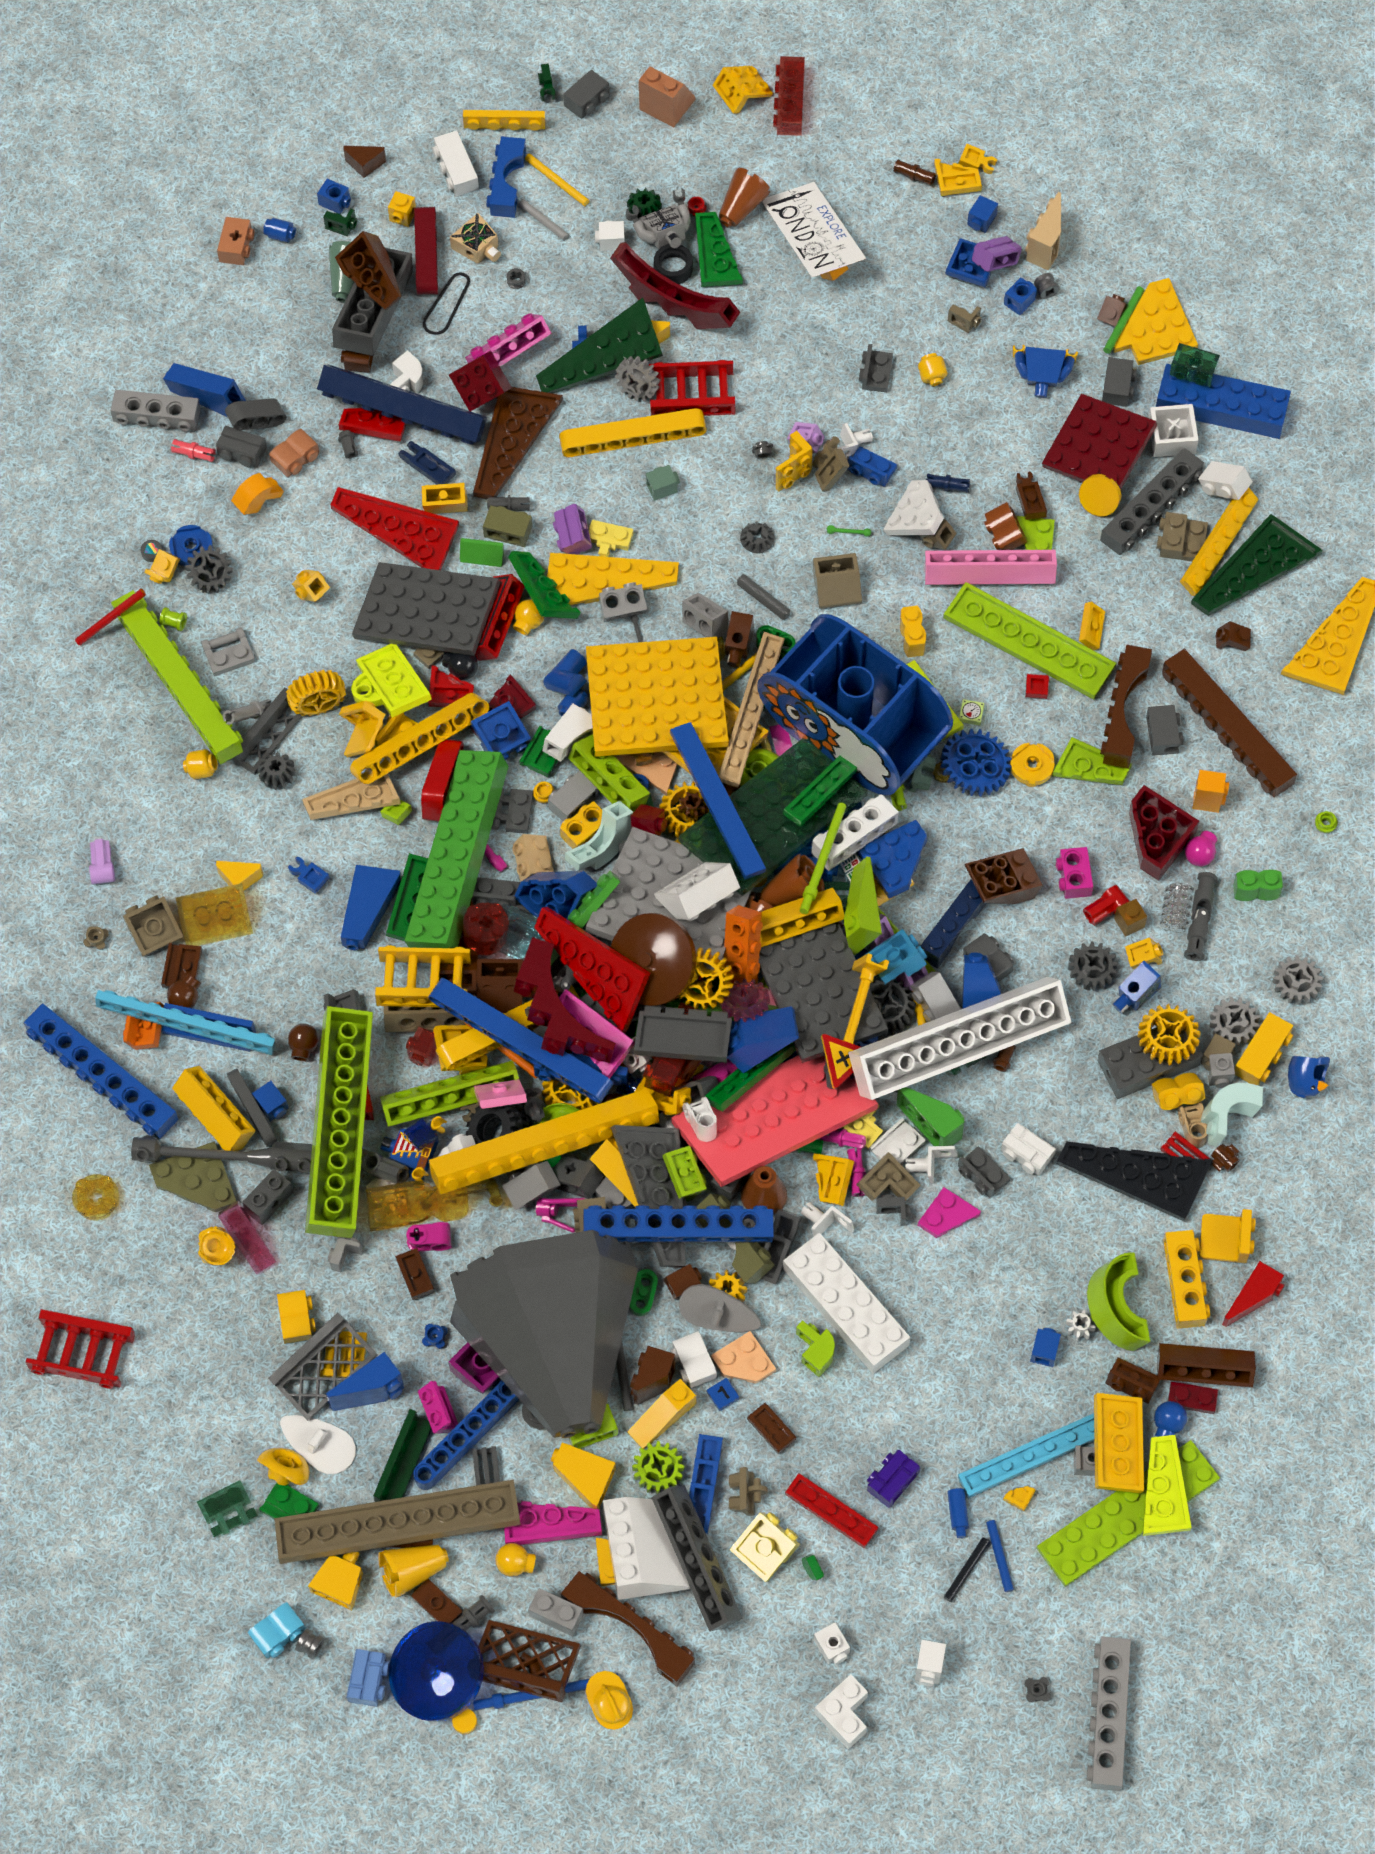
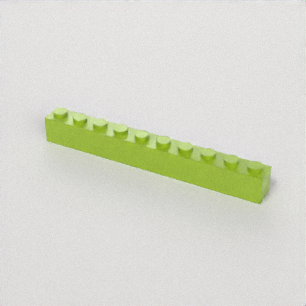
M134 590L112 601V608H116L135 593ZM142 598L117 618L221 765L243 752L241 746L243 739L237 730H232V724L228 725L226 724L227 721L224 722L223 716L220 713L222 710L218 702L210 699L211 694L205 685H200L198 674L195 670L190 671L188 668L190 665L186 657L178 654L179 649L173 640H168L167 637L169 635L163 625L159 626L157 624L158 619L152 610H147V603Z

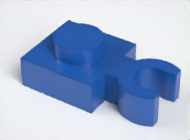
M296 857V862L300 866L293 868L289 865V872L295 876L300 875L297 878L298 882L316 894L330 878L329 874L312 862L307 867L301 857Z

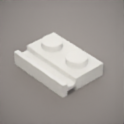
M901 1118L870 1146L869 1151L873 1152L879 1160L889 1152L902 1165L906 1158H910L926 1143V1140L911 1125H908L905 1119Z

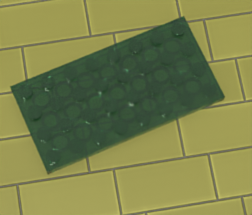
M802 738L729 796L766 867L764 873L744 879L710 812L679 835L678 841L703 863H730L740 886L736 891L743 896L812 841L818 834L828 828L838 803L846 805L845 814L867 796L868 790L851 777L801 827L784 816V809L833 762L818 748Z

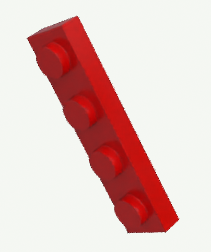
M798 1473L785 1491L786 1496L864 1549L878 1530V1526L800 1473Z

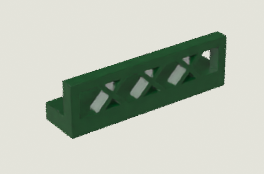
M409 1409L373 1495L375 1502L403 1498L407 1491L414 1469L419 1462L432 1430L429 1421L418 1417L415 1410Z

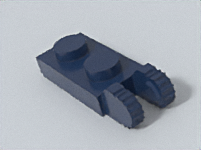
M410 441L407 447L416 454L414 457L404 450L398 453L403 461L410 464L411 467L436 485L447 484L456 475L454 468L413 441Z

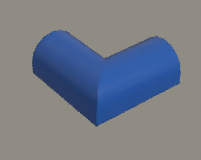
M960 238L945 274L986 288L991 271H985L981 268V265L978 266L972 261L974 247L977 243Z
M571 649L544 678L543 683L546 689L574 696L587 682L581 674H578L587 664L586 659L578 651Z

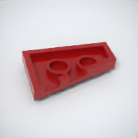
M348 408L343 410L338 425L339 430L342 431L350 430L352 433L401 442L407 423L402 422V418L395 415L394 418L383 416L380 410L372 412L362 408Z

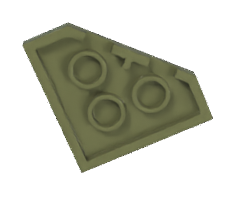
M215 1141L197 1147L198 1149L218 1150ZM172 1156L149 1165L156 1187L160 1190L168 1191L191 1203H197L213 1212H219L238 1205L221 1159Z

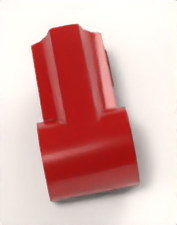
M1114 885L1107 889L1101 898L1085 907L1083 913L1089 923L1095 926L1115 914L1117 907L1130 900L1118 885Z

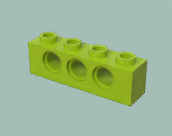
M593 734L573 744L568 759L612 804L621 801L633 812L640 804L646 805L650 792L614 755L595 757Z

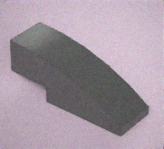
M783 1209L778 1210L773 1223L772 1242H766L764 1246L770 1253V1259L775 1266L761 1278L762 1280L777 1284L783 1270V1260L789 1255L802 1216Z

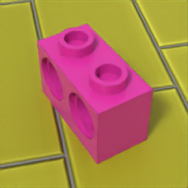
M1087 847L1060 849L1059 858H1056V870L1061 871L1062 877L1059 878L1060 892L1064 891L1065 899L1091 897L1093 881ZM1074 861L1077 865H1070L1067 862ZM1077 881L1080 883V885L1075 886L1072 885L1070 882Z

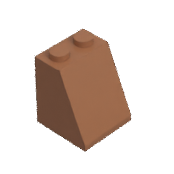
M651 66L639 79L640 110L673 128L696 100V97L685 84Z

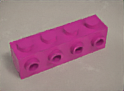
M529 313L523 316L518 324L507 326L501 335H494L487 339V343L482 347L477 346L471 349L470 354L465 359L469 363L491 350L499 366H502L552 333L542 315Z

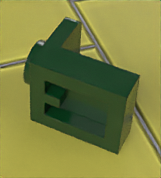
M351 208L346 217L326 211L323 217L325 229L347 237L350 231L354 230L357 225L355 210Z

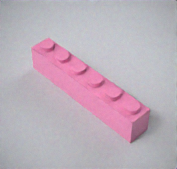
M1056 550L925 551V585L965 584V582L978 585L1055 584Z

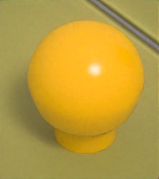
M532 599L524 600L518 604L515 611L516 622L513 628L527 636L531 629L539 627L544 621V617H541Z
M508 1543L498 1550L495 1562L498 1570L508 1577L519 1576L523 1572L532 1574L536 1554L527 1553L526 1549L519 1544Z

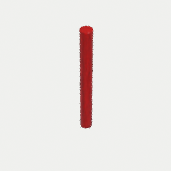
M140 588L75 638L76 643L79 646L85 643L145 597V591Z

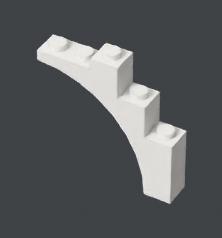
M572 704L546 736L542 751L561 762L571 752L574 743L593 734L592 715L584 708Z

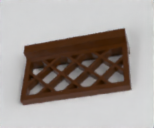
M488 1620L474 1659H470L467 1669L471 1679L563 1702L566 1694L565 1687L581 1645L573 1641ZM492 1629L501 1630L505 1635L494 1642L490 1639ZM519 1635L524 1636L527 1643L515 1648L511 1639ZM508 1641L512 1650L499 1656L495 1647ZM542 1641L547 1642L550 1649L537 1654L534 1645ZM531 1647L535 1656L522 1662L518 1653ZM565 1647L573 1649L569 1657L560 1660L557 1651ZM492 1649L497 1658L489 1662L482 1661L483 1653ZM554 1654L558 1662L545 1668L541 1659ZM515 1655L519 1664L512 1668L505 1667L502 1661ZM538 1661L542 1670L535 1674L528 1673L525 1667ZM561 1667L564 1672L561 1681L551 1679L548 1673Z

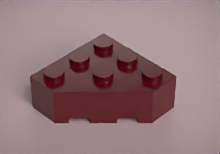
M1143 785L1131 800L1129 816L1140 869L1159 881L1184 850L1186 844L1197 833L1200 821Z

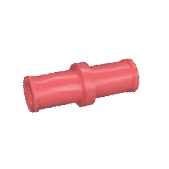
M174 439L172 442L173 445L180 446V448L171 446V452L187 455L190 459L199 458L209 462H213L215 457L207 455V453L216 455L214 448L200 446L196 442L187 443Z

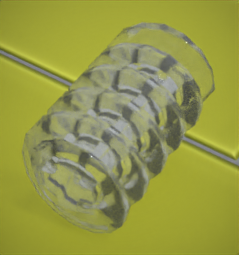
M1173 883L1165 887L1163 911L1161 913L1162 919L1160 921V926L1165 931L1175 933L1186 931L1184 926L1189 924L1187 917L1190 916L1189 909L1192 905L1190 901L1193 898L1191 893L1194 891L1191 885Z

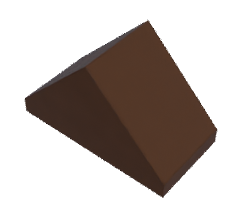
M343 147L345 161L363 178L386 162L385 147Z

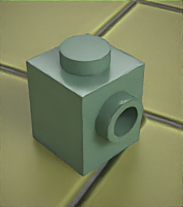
M670 465L660 466L646 473V485L654 501L678 492L680 480L677 472H673Z

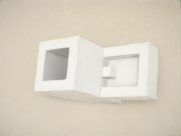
M407 350L392 363L393 373L398 378L390 385L408 391L411 389L418 393L423 386L422 367L419 360Z

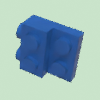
M510 701L472 720L470 723L481 741L480 745L483 750L501 752L505 761L509 758L508 754L516 751L518 754L526 750L527 744L531 740Z

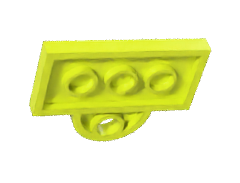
M389 644L356 659L357 666L362 672L353 681L351 686L352 695L356 703L370 701L376 707L384 705L391 717H395L432 700L429 691L396 644ZM368 691L366 694L360 695L361 692Z

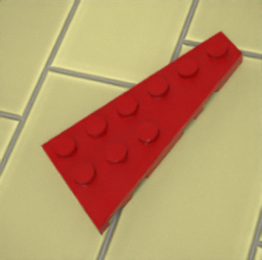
M337 487L330 504L332 510L421 568L442 569L459 527L458 520Z
M542 907L534 928L546 942L554 944L553 948L561 956L560 960L563 964L570 967L574 972L573 976L593 1001H597L605 1010L603 1013L606 1017L612 1019L618 1026L617 1028L626 1034L651 973L549 907Z

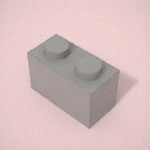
M578 771L575 775H570L559 790L556 789L550 794L548 798L549 809L562 821L572 818L582 806L589 805L599 797V790L583 773Z
M932 971L910 985L913 990L912 997L918 1004H921L924 1010L923 1016L927 1022L961 1010L940 972Z
M548 1161L525 1166V1172L521 1173L519 1171L508 1177L509 1182L502 1187L515 1210L529 1206L561 1185Z
M540 1588L528 1609L529 1617L572 1637L584 1616L583 1608Z

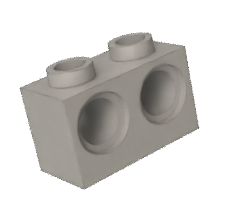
M636 582L624 584V588L615 590V587L602 589L598 598L603 621L646 613L647 606L642 584L636 585ZM635 594L638 596L639 601L635 604L629 603L627 596ZM613 598L617 601L618 605L615 608H609L605 601Z
M698 592L682 601V622L705 637L719 638L728 632V611Z

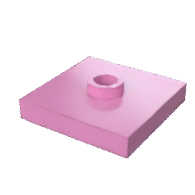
M519 1079L474 1086L475 1096L482 1109L527 1102L526 1093Z

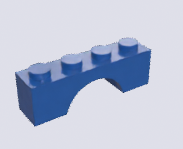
M501 136L500 144H496L495 157H497V161H493L492 173L495 175L494 178H490L489 190L492 192L491 195L487 196L486 206L490 208L491 216L515 218L518 203L517 189L511 187L505 179L513 170L524 167L526 156L525 138Z

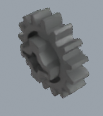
M209 545L208 550L201 546L200 553L194 550L192 552L194 558L188 557L187 562L191 565H186L185 567L186 571H190L186 576L187 579H193L191 585L198 584V591H201L204 587L207 593L210 592V588L218 592L219 585L225 588V581L231 580V576L228 574L233 572V568L228 567L232 561L225 560L227 553L220 554L219 547L213 551L211 545ZM201 559V565L194 569L196 562ZM206 563L210 569L213 568L212 575L208 570H205ZM224 570L223 575L217 579V574Z
M1091 941L1089 947L1082 943L1081 950L1075 948L1074 955H1070L1069 961L1071 963L1068 965V970H1071L1070 977L1077 978L1076 985L1082 982L1084 984L1083 989H1086L1088 985L1092 987L1093 991H1095L1097 985L1104 989L1105 982L1111 984L1112 977H1116L1117 971L1115 969L1118 967V962H1114L1116 955H1109L1110 947L1105 950L1102 949L1103 943H1100L1098 947L1094 945L1093 941ZM1105 961L1108 965V970H1106V966L1103 965ZM1078 962H1080V965L1082 966L1081 971L1079 970Z

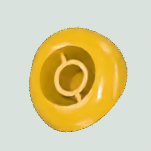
M270 1448L263 1451L257 1458L259 1463L268 1468L269 1479L275 1480L279 1485H288L290 1482L296 1485H303L309 1479L307 1461L303 1456L291 1449Z

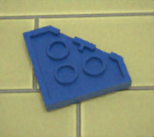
M914 820L876 838L857 851L862 860L867 856L871 857L873 876L889 899L909 890L912 876L916 872L921 858L922 849L927 842V834L918 821Z

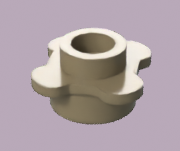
M89 927L86 932V939L83 941L86 947H97L99 950L105 947V939L109 936L108 930L101 929L100 927Z

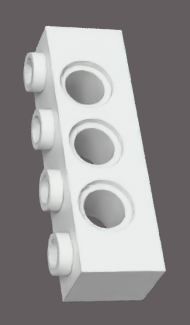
M882 794L875 799H869L862 808L853 810L846 819L841 821L834 842H839V844L833 843L825 865L828 871L897 825L899 812ZM828 831L824 834H818L812 841L811 853L817 859Z

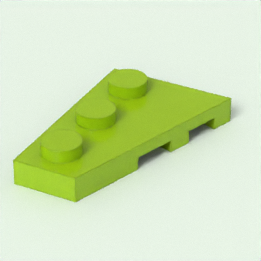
M1071 737L1052 776L1123 785L1132 764L1130 763L1129 769L1103 764L1104 755L1100 754V749Z

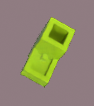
M802 1320L796 1326V1335L810 1347L802 1354L801 1363L816 1376L820 1377L833 1361L834 1338L827 1328L820 1335L819 1330L813 1324H807Z

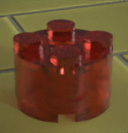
M479 903L468 907L463 919V941L475 953L479 955H492L499 952L504 944H506L509 920L502 906L498 903Z

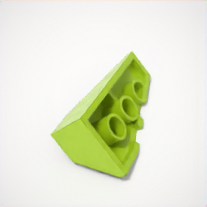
M868 856L853 867L844 915L846 938L854 956L882 934L871 857Z

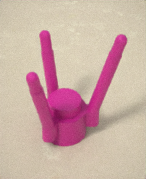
M539 1198L536 1204V1215L542 1216V1222L551 1223L574 1233V1228L551 1217L557 1215L559 1207H577V1200L584 1198Z

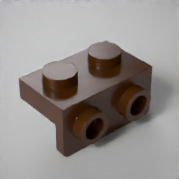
M1117 1357L1105 1384L1116 1391H1122L1132 1397L1142 1398V1402L1149 1404L1160 1380L1157 1379V1375Z

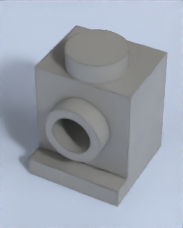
M1075 1445L1074 1475L1095 1476V1462L1088 1460V1457H1095L1094 1447Z

